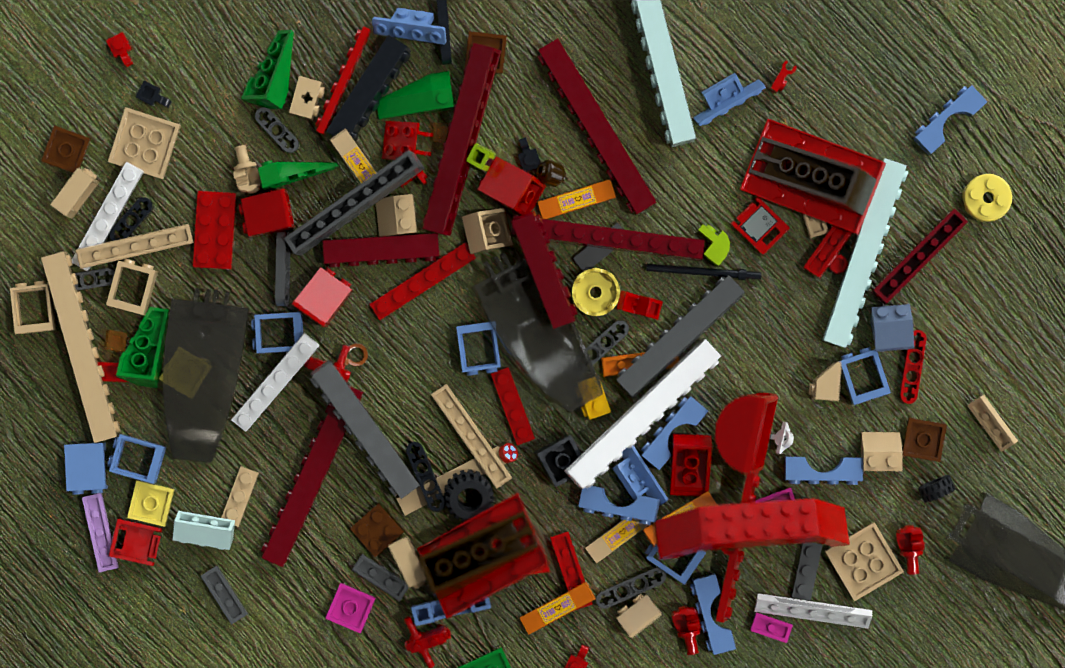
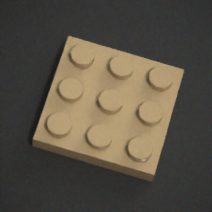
M125 107L108 162L122 167L126 162H129L143 170L144 174L164 180L181 125Z
M875 522L849 536V546L830 547L824 551L853 601L860 599L904 572Z

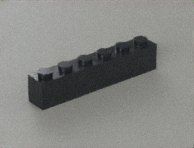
M390 35L387 36L326 132L334 137L346 129L356 142L359 137V131L369 121L368 117L372 111L374 112L378 108L379 100L389 91V85L393 79L398 77L403 63L409 60L411 50L408 46Z

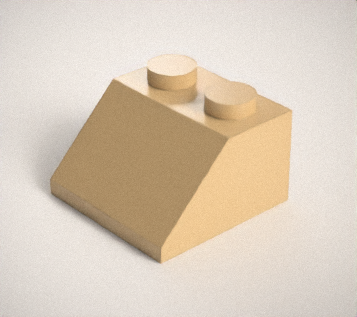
M413 194L386 197L376 203L379 237L418 234Z
M504 208L476 212L462 217L470 254L513 245Z
M833 362L813 380L812 384H809V395H812V399L839 401L841 362Z
M861 432L863 471H902L900 432Z
M639 594L632 600L634 602L629 607L625 605L617 611L619 615L616 618L630 638L634 637L662 615L647 594Z

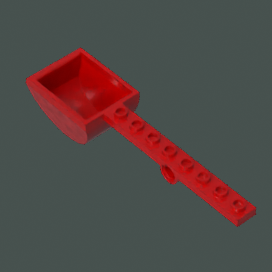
M754 393L739 397L731 401L722 410L717 420L715 438L721 456L732 468L747 473L741 504L756 502V495L754 493L755 488H758L760 484L759 471L764 468L778 402L776 394ZM735 548L734 550L721 549L724 554L729 555L716 617L718 622L724 623L728 618H731L733 608L730 606L737 592V589L734 587L735 582H738L741 571L738 568L739 563H742L745 552L742 551L743 548Z

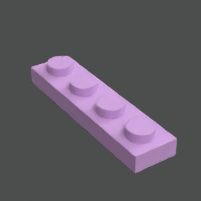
M102 493L82 497L98 571L103 572L119 568L117 558L108 557L112 536Z

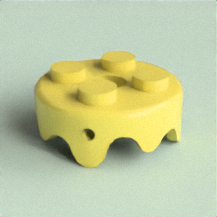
M982 174L973 178L962 193L966 212L979 222H992L1002 218L1012 204V192L1008 183L1000 176L994 174ZM989 192L993 195L991 203H986L983 200L984 193Z
M592 268L578 275L572 287V297L577 308L584 314L602 316L609 313L617 305L620 297V288L612 273L604 269ZM593 287L600 288L601 296L593 298L590 290Z

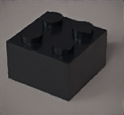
M569 434L563 435L534 452L553 487H557L571 479L564 471L581 455L572 436Z

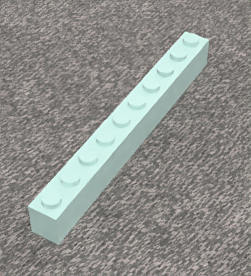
M886 158L882 160L886 163V166L882 172L860 232L856 237L848 266L822 339L824 342L846 348L852 342L853 334H851V331L858 324L859 316H857L859 308L862 309L866 298H863L865 290L868 291L872 280L869 277L871 272L874 273L878 262L875 259L877 254L880 255L884 244L881 241L883 236L888 234L890 226L887 223L889 218L894 216L896 207H893L895 199L899 200L902 189H899L901 181L905 182L908 171L905 170L907 165Z

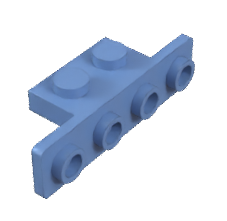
M397 8L391 19L373 17L372 19L373 33L377 35H390L397 38L443 45L447 42L445 27L431 25L434 20V14L430 12Z
M734 73L701 92L709 108L693 118L699 126L707 125L713 118L726 114L729 109L743 104L749 97L759 95L766 87L760 80H756L743 88L737 75Z
M634 445L629 449L626 447L622 451V458L624 460L613 467V470L632 499L635 500L646 493L648 497L660 499L659 506L667 502L668 497Z

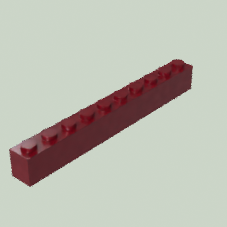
M557 38L538 50L540 54L537 56L542 66L546 65L549 69L547 74L552 82L556 81L559 88H557L559 95L562 99H567L569 104L566 106L572 115L576 114L579 119L577 124L581 131L585 130L589 136L586 138L592 148L596 147L599 152L596 154L601 164L605 163L608 167L606 172L611 181L615 179L618 186L616 189L620 196L626 197L628 201L626 206L631 214L635 212L637 216L657 203L560 40Z
M473 43L469 51L468 65L464 69L463 83L459 87L458 101L453 109L454 116L448 127V138L444 142L443 156L438 163V174L433 182L434 189L428 200L427 214L423 218V229L451 236L470 163L466 160L474 144L477 142L501 50Z
M542 219V231L547 233L550 242L702 262L705 240ZM512 224L511 235L512 237H517L516 231Z
M348 385L357 399L361 401L364 392ZM329 403L325 413L328 415L325 421L321 420L317 430L320 432L317 438L313 437L309 448H311L309 456L305 455L301 465L304 467L301 473L297 472L293 483H295L293 491L289 489L285 500L288 502L285 508L281 507L277 515L279 521L277 525L273 524L269 532L271 539L269 543H264L261 550L263 559L282 568L288 560L347 431L344 428L346 423L343 418L339 420L332 411L335 409L332 403Z

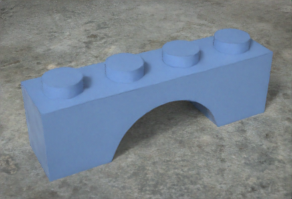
M972 85L968 88L964 86L957 93L959 97L956 100L950 99L943 106L945 109L940 114L936 112L929 119L931 122L926 127L922 125L914 132L917 135L913 138L914 141L928 156L945 142L943 126L949 116L965 114L971 117L987 103L985 98Z
M691 396L688 399L684 397L678 404L680 409L676 413L672 412L665 421L668 423L665 427L662 428L660 426L653 434L655 439L651 443L648 441L641 449L643 451L641 456L658 470L672 456L668 448V438L672 430L682 424L697 426L708 412L706 408Z
M784 457V480H789V484H800V480H808V484H819V481H827V484H839V481H846V485H858V481H863V458L842 457L839 464L833 470L817 472L809 466L805 457Z
M591 485L589 488L585 487L582 489L579 507L583 508V512L594 514L596 510L601 511L602 516L613 517V514L621 515L620 519L632 521V518L640 519L639 523L651 525V522H655L657 519L660 499L639 496L633 504L627 507H619L608 500L604 488Z
M713 573L692 579L693 584H690L693 596L697 595L698 603H695L698 614L702 613L704 620L700 622L703 633L707 632L709 638L705 640L708 651H712L713 655L736 649L731 630L718 626L711 617V604L715 597L721 593L716 574Z
M488 597L456 615L490 609V598ZM439 600L412 605L411 607L416 626L446 618Z

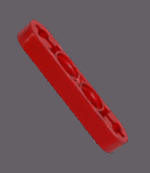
M921 330L913 331L914 336L919 333V337L922 338V341H919L917 346L921 347V351L918 349H906L899 392L900 400L906 404L914 403L918 397L927 341L926 334ZM912 352H917L920 356L917 363H912L909 359ZM909 371H914L917 375L916 380L913 382H909L906 378V374ZM905 383L915 385V389L911 387L910 393L913 394V398H909V401L903 396L904 393L908 392V387H904Z

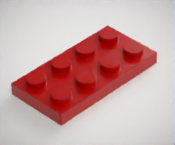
M197 192L194 268L232 270L237 193Z

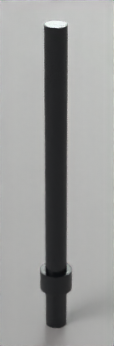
M647 264L646 271L717 277L730 276L731 278L745 281L746 279L761 280L762 272L747 271V269L726 270Z

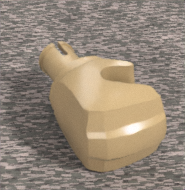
M246 145L237 146L234 148L238 160L237 166L234 167V179L241 193L254 194L263 188L259 171L256 168V162L249 160Z

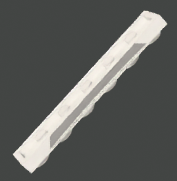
M129 162L125 163L78 249L105 243L111 229L114 227L144 173L143 170ZM75 253L72 262L79 266L77 254ZM91 267L82 268V269H84V270H86V271H89Z
M304 333L231 420L246 432L315 352L319 344Z
M767 594L757 595L754 611L868 629L872 618V610Z

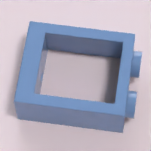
M302 312L254 315L255 319L251 320L252 331H255L256 338H253V350H256L258 354L288 352L293 347L262 348L261 320L293 318L294 342L296 343L303 335Z
M495 322L457 326L462 372H467V376L477 375L479 370H486V373L498 372L497 368H500L501 364ZM491 330L495 363L467 367L463 334Z
M871 347L859 350L860 354L855 356L852 353L841 356L842 360L838 361L841 362V373L852 405L891 393L878 353L875 349L871 350ZM872 356L882 387L856 395L846 364Z
M124 434L116 437L113 444L115 452L108 461L109 472L156 484L166 446ZM125 441L155 449L148 476L118 468Z
M650 544L645 551L648 554L646 559L684 585L706 554L705 551L695 552L679 575L653 557L658 550L657 545L653 547Z

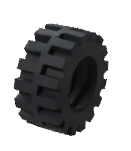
M945 475L923 484L918 490L924 503H928L954 492L956 488L950 475Z

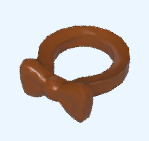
M357 343L350 345L349 351L355 347L360 348L363 351L364 357L360 362H353L346 357L344 365H363L368 359L367 349Z

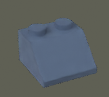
M910 304L871 307L870 322L876 352L914 349L913 318Z

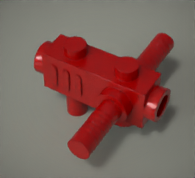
M343 344L337 362H334L333 365L344 381L348 382L351 372L344 369V363L350 346ZM310 356L304 366L314 371L326 361Z
M411 616L404 618V622L411 633L409 640L405 641L407 651H411V653L418 652L422 655L428 668L434 667L435 664L428 649L446 643L451 638L450 630L442 624H438L435 629L420 632L417 630Z

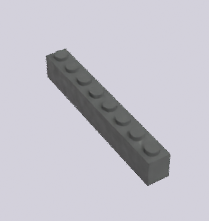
M408 150L284 239L294 254L302 256L425 168L416 154Z
M730 276L720 278L715 284L717 286L715 289L706 291L701 297L703 299L701 302L691 305L687 310L689 313L684 317L680 316L673 323L675 326L672 329L663 331L659 336L661 339L658 342L649 344L645 349L647 352L644 355L635 357L631 362L633 365L630 368H624L618 373L617 383L632 399L745 295V291Z
M327 360L310 373L313 377L310 379L316 389L319 387L324 393L321 396L326 403H332L335 407L332 411L339 420L343 418L346 423L344 428L349 435L354 434L357 440L355 443L361 451L363 449L366 450L368 453L366 458L372 466L376 464L379 468L377 473L383 482L385 480L389 482L391 486L388 489L393 496L398 495L402 499L420 485L332 362Z

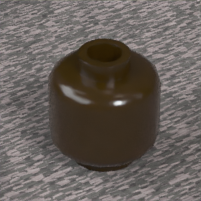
M545 160L537 168V177L542 184L556 187L565 180L566 171L561 163Z

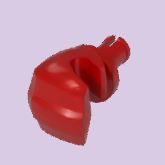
M906 525L896 531L897 543L901 550L900 555L906 557L907 574H919L918 556L923 554L925 548L923 531L920 527Z
M680 606L672 611L671 614L674 626L678 631L677 635L685 640L687 655L698 654L699 650L695 636L700 634L701 628L697 610L694 607Z

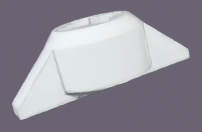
M788 422L782 423V428L776 435L771 434L770 439L775 440V443L778 445L777 454H781L794 441V436L790 432Z

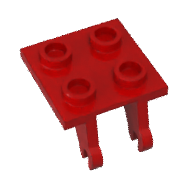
M386 121L382 159L396 160L408 150L416 155L431 157V152L416 150L417 136L433 138V133L419 131L420 123Z

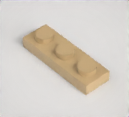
M985 395L980 396L967 405L1001 452L1018 442Z
M240 466L221 518L235 520V526H240L259 472Z

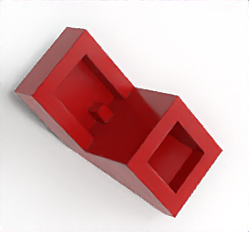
M621 290L617 309L658 320L663 301Z

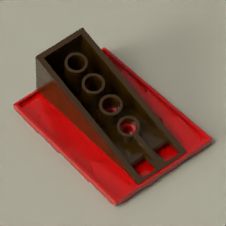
M767 119L740 190L858 235L886 163Z
M518 493L417 548L420 555L418 559L433 594L440 602L446 619L549 565Z

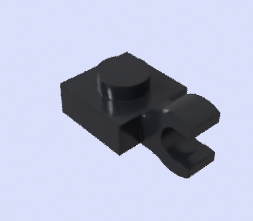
M143 81L136 95L137 99L153 107L156 102L167 108L172 103V101L160 95L162 89L146 81Z
M526 137L519 139L523 153L518 154L522 169L528 172L538 168L541 162L536 148L530 150Z

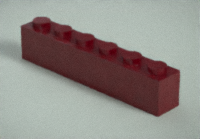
M955 208L950 210L871 292L884 305L887 304L968 221Z
M535 211L513 218L512 224L553 329L574 322L576 319L575 315L578 314L577 309L569 301L568 297H571L570 291L562 283L564 276L561 269H557L555 265L557 258L554 251H550L548 247L550 240L547 233L542 231L541 226L543 222L540 215H536Z
M439 234L324 240V264H329V268H337L343 263H348V267L359 266V262H367V265H379L378 261H386V264H397L398 260H405V263H415L417 259L424 258L425 262L436 261V258L440 257Z

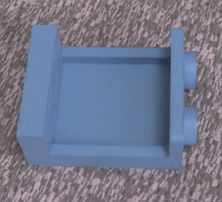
M106 443L64 445L67 491H72V495L84 494V490H91V494L103 493V489H108V485H106L104 453Z

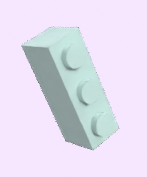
M178 511L174 521L173 540L181 543L230 550L234 536L235 520Z

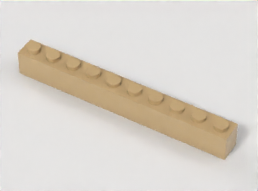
M63 251L42 257V263L93 441L97 443L119 436L120 426L118 421H114L113 418L115 409L113 403H109L107 395H110L108 385L102 381V377L105 376L102 365L98 366L97 363L99 353L97 347H93L91 341L94 339L92 329L87 327L86 321H89L86 310H83L81 303H83L82 294L80 291L77 292L75 286L78 284L76 274L71 271L70 266L73 265L71 256Z

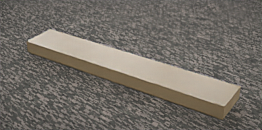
M189 224L76 249L80 269L191 244L193 239Z
M445 384L432 393L431 396L496 489L511 480L512 476L449 386Z
M497 446L493 448V451L504 465L506 463L501 460L499 456L500 447ZM475 458L436 478L443 496L445 485H448L447 481L449 478L453 479V474L457 473L459 475L461 470H464L466 473L468 469H472L473 473L479 471L481 476L486 474ZM433 481L424 485L425 490L432 491L435 488V483ZM421 487L414 489L402 499L400 497L397 498L405 516L427 505ZM435 494L428 495V498L432 496L434 501L437 500Z

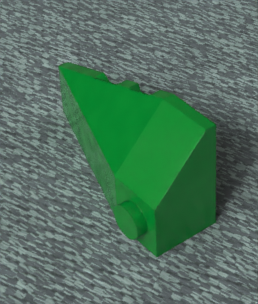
M279 30L267 49V57L263 62H259L257 65L259 70L254 78H249L241 98L243 101L268 109H282L289 88L294 31Z
M449 71L429 74L382 97L377 108L379 120L453 110L454 101Z
M270 160L261 163L262 167H259L258 171L263 189L269 191L337 169L339 165L332 162L273 163Z
M156 307L148 309L139 324V329L129 341L130 344L126 351L120 357L117 377L138 386L158 388L169 309Z

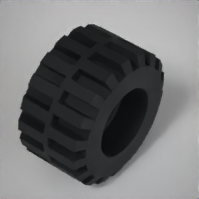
M468 469V472L465 473L464 470H461L459 475L455 473L453 474V479H448V485H445L444 497L451 515L454 514L456 519L460 517L461 521L466 522V519H471L492 507L494 494L489 480L487 481L484 474L481 476L479 471L473 473L472 469ZM467 488H474L480 492V495L472 503H463L458 500L460 492Z

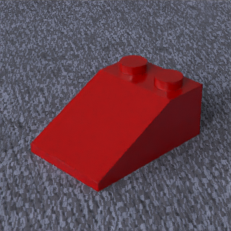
M673 434L670 495L701 496L707 491L709 492L712 457L711 435Z

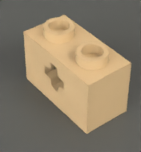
M299 76L289 113L313 121L314 116L317 117L320 106L317 105L319 98L322 99L325 88L322 87L323 83ZM308 94H310L312 101H308V103L306 104V101L303 98L307 97Z

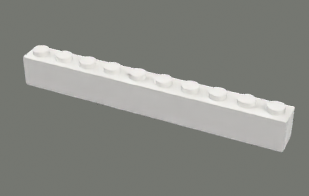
M706 339L700 340L564 472L579 488H589L595 482L594 478L598 474H604L609 469L608 465L612 461L616 462L623 455L622 451L626 447L628 449L637 442L636 438L640 434L644 435L649 431V425L653 421H659L664 416L663 412L667 408L671 409L677 404L678 401L676 399L681 394L683 396L692 389L690 386L695 381L698 383L704 378V372L708 368L711 370L719 363L718 359L721 355Z

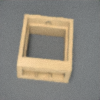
M77 168L51 203V206L66 217L73 219L100 183L96 180L97 175L87 168H84V170Z
M124 259L123 262L118 261L106 305L145 315L158 271L153 270L154 266L144 263L142 267L137 266L133 260ZM123 267L149 274L141 306L115 300Z
M46 281L34 282L33 286H27V283L15 284V288H10L15 334L56 330L53 298L49 284H46ZM45 290L49 322L22 325L19 293Z
M406 536L390 544L389 548L408 587L414 586L416 589L424 585L427 577L409 537Z

